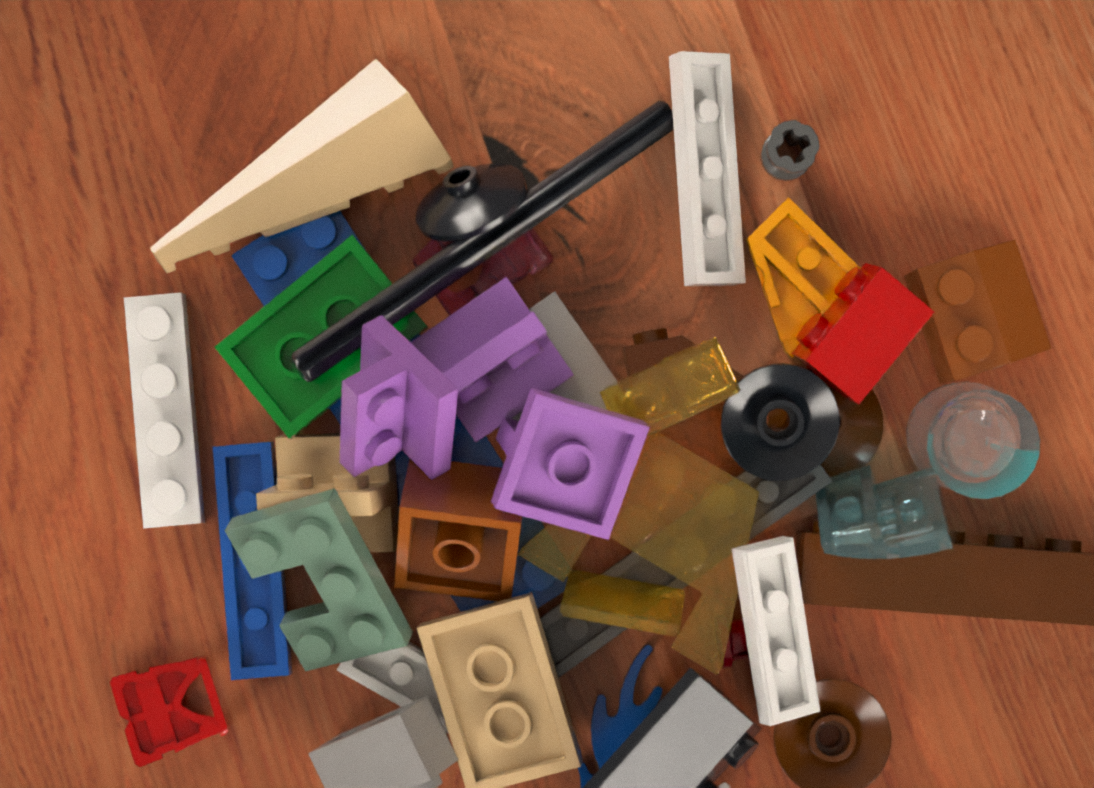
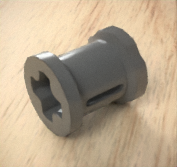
M797 120L785 121L776 126L761 150V161L766 172L775 179L783 181L795 180L802 176L814 163L815 155L819 151L820 145L817 134L812 127L801 124ZM784 139H786L789 146L799 144L802 152L795 159L796 163L793 162L790 156L780 158L777 151L783 144Z

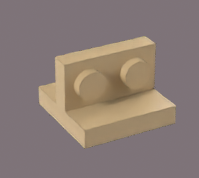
M340 433L298 434L293 439H289L285 434L275 437L277 485L256 493L257 510L335 488L369 552H394L397 550L399 512L395 456L388 463L381 466H373L353 477L339 463Z

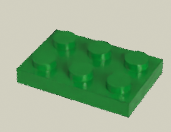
M351 235L214 348L289 439H293L341 400L342 381L360 372L361 348L312 382H306L295 370L290 360L292 353L389 287L392 283L355 237ZM412 311L393 325L409 342H412L428 329V326L415 311Z

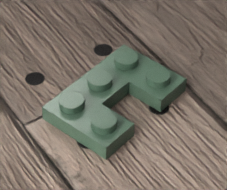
M335 488L231 519L225 529V533L252 579L303 565L324 601L286 612L279 625L305 671L408 645L413 631Z

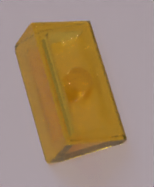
M573 570L568 575L560 613H563L562 616L675 637L676 634L679 635L685 594L683 590L678 588Z

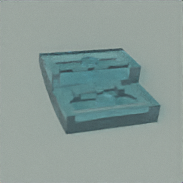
M868 465L831 476L832 482L816 493L820 542L826 554L860 559H893L931 554L953 548L940 485L932 467L877 483L871 466Z

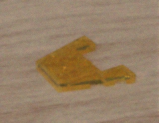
M655 432L643 444L609 538L701 592L699 600L675 638L671 648L718 675L724 661L738 594L732 548L748 545L759 491L661 433ZM548 524L521 548L518 555L560 581L565 582L592 535Z

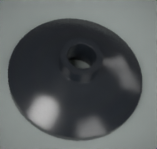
M489 163L474 167L462 166L448 173L444 180L429 191L420 202L416 211L417 225L426 237L444 242L464 240L485 233L504 222L520 207L527 193L526 180L518 168L509 164Z
M769 364L752 370L743 376L729 392L721 413V433L724 444L732 458L748 473L771 481L792 480L815 470L831 453L839 433V410L831 390L813 372L793 364ZM774 409H783L787 414L785 423L778 428L769 427L766 421L768 414Z

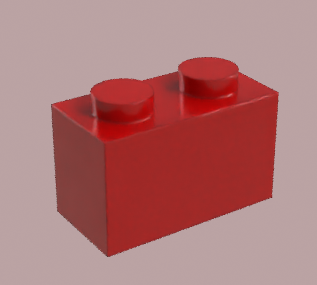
M867 263L861 269L854 267L844 275L834 290V294L837 296L835 301L823 315L817 313L803 325L796 338L800 343L791 353L840 395L857 404L863 401L935 313L883 267Z

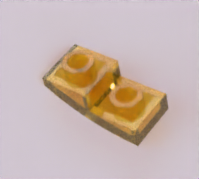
M715 336L666 357L653 367L606 386L599 393L607 410L643 420L650 427L646 436L648 437L736 395L741 389Z

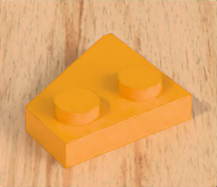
M788 197L746 239V243L784 353L791 359L794 357L791 353L800 343L796 338L803 325L813 315L817 313L823 315L837 298L834 290L839 281L851 269L860 267Z

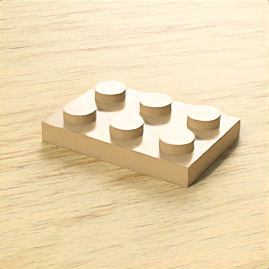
M532 592L419 624L416 629L452 746L458 758L457 762L465 788H503L581 767L583 757Z

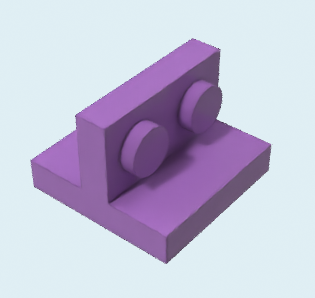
M507 277L411 342L458 388L456 415L476 443L499 428L503 416L512 419L523 411L531 387L550 393L574 376L548 338L547 331L533 311L530 312Z
M382 315L362 325L360 372L342 381L339 463L353 477H356L373 466H381L388 463L398 452L403 451L433 480L451 468L458 388Z
M531 387L520 420L503 416L496 440L507 457L491 502L495 509L609 540L650 427L643 420Z

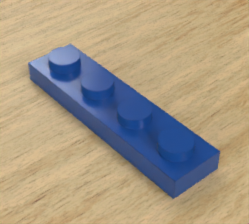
M274 442L214 446L213 457L231 680L287 676L292 674L291 649L287 638L279 626L284 615L288 612L284 570L252 579L225 533V529L233 517L257 511L256 493L277 485Z

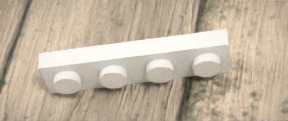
M680 51L669 56L684 286H734L746 283L730 54Z
M180 292L124 298L143 528L205 523L186 294Z

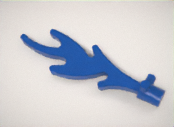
M649 644L642 647L627 671L620 691L617 713L614 716L607 715L605 696L599 694L596 698L591 717L590 732L593 752L599 769L658 704L662 694L660 686H654L642 704L635 705L633 703L637 676L644 661L653 650ZM584 762L581 767H578L580 788H583L595 775L588 771Z

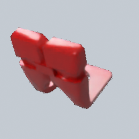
M199 656L180 662L149 667V671L138 673L137 670L114 676L109 682L120 717L129 721L124 732L134 764L139 767L163 759V754L174 750L177 753L208 737L219 733L222 737L229 732V722L216 691L208 656ZM200 674L203 678L214 717L200 715L181 705L188 687Z

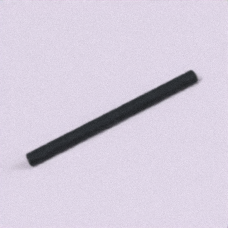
M657 101L529 189L520 207L504 222L475 237L452 242L301 346L291 355L290 360L295 370L306 382H312L361 348L363 324L382 315L391 325H394L666 136L674 129L673 113L670 106L665 101Z

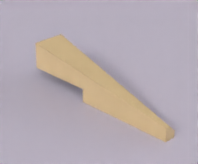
M375 59L150 247V250L165 272L170 273L176 270L175 263L209 250L215 256L230 251L229 243L258 232H261L265 237H269L349 208V199L382 187L388 193L404 188V179L435 169L438 175L445 173L454 167L452 159L410 93Z

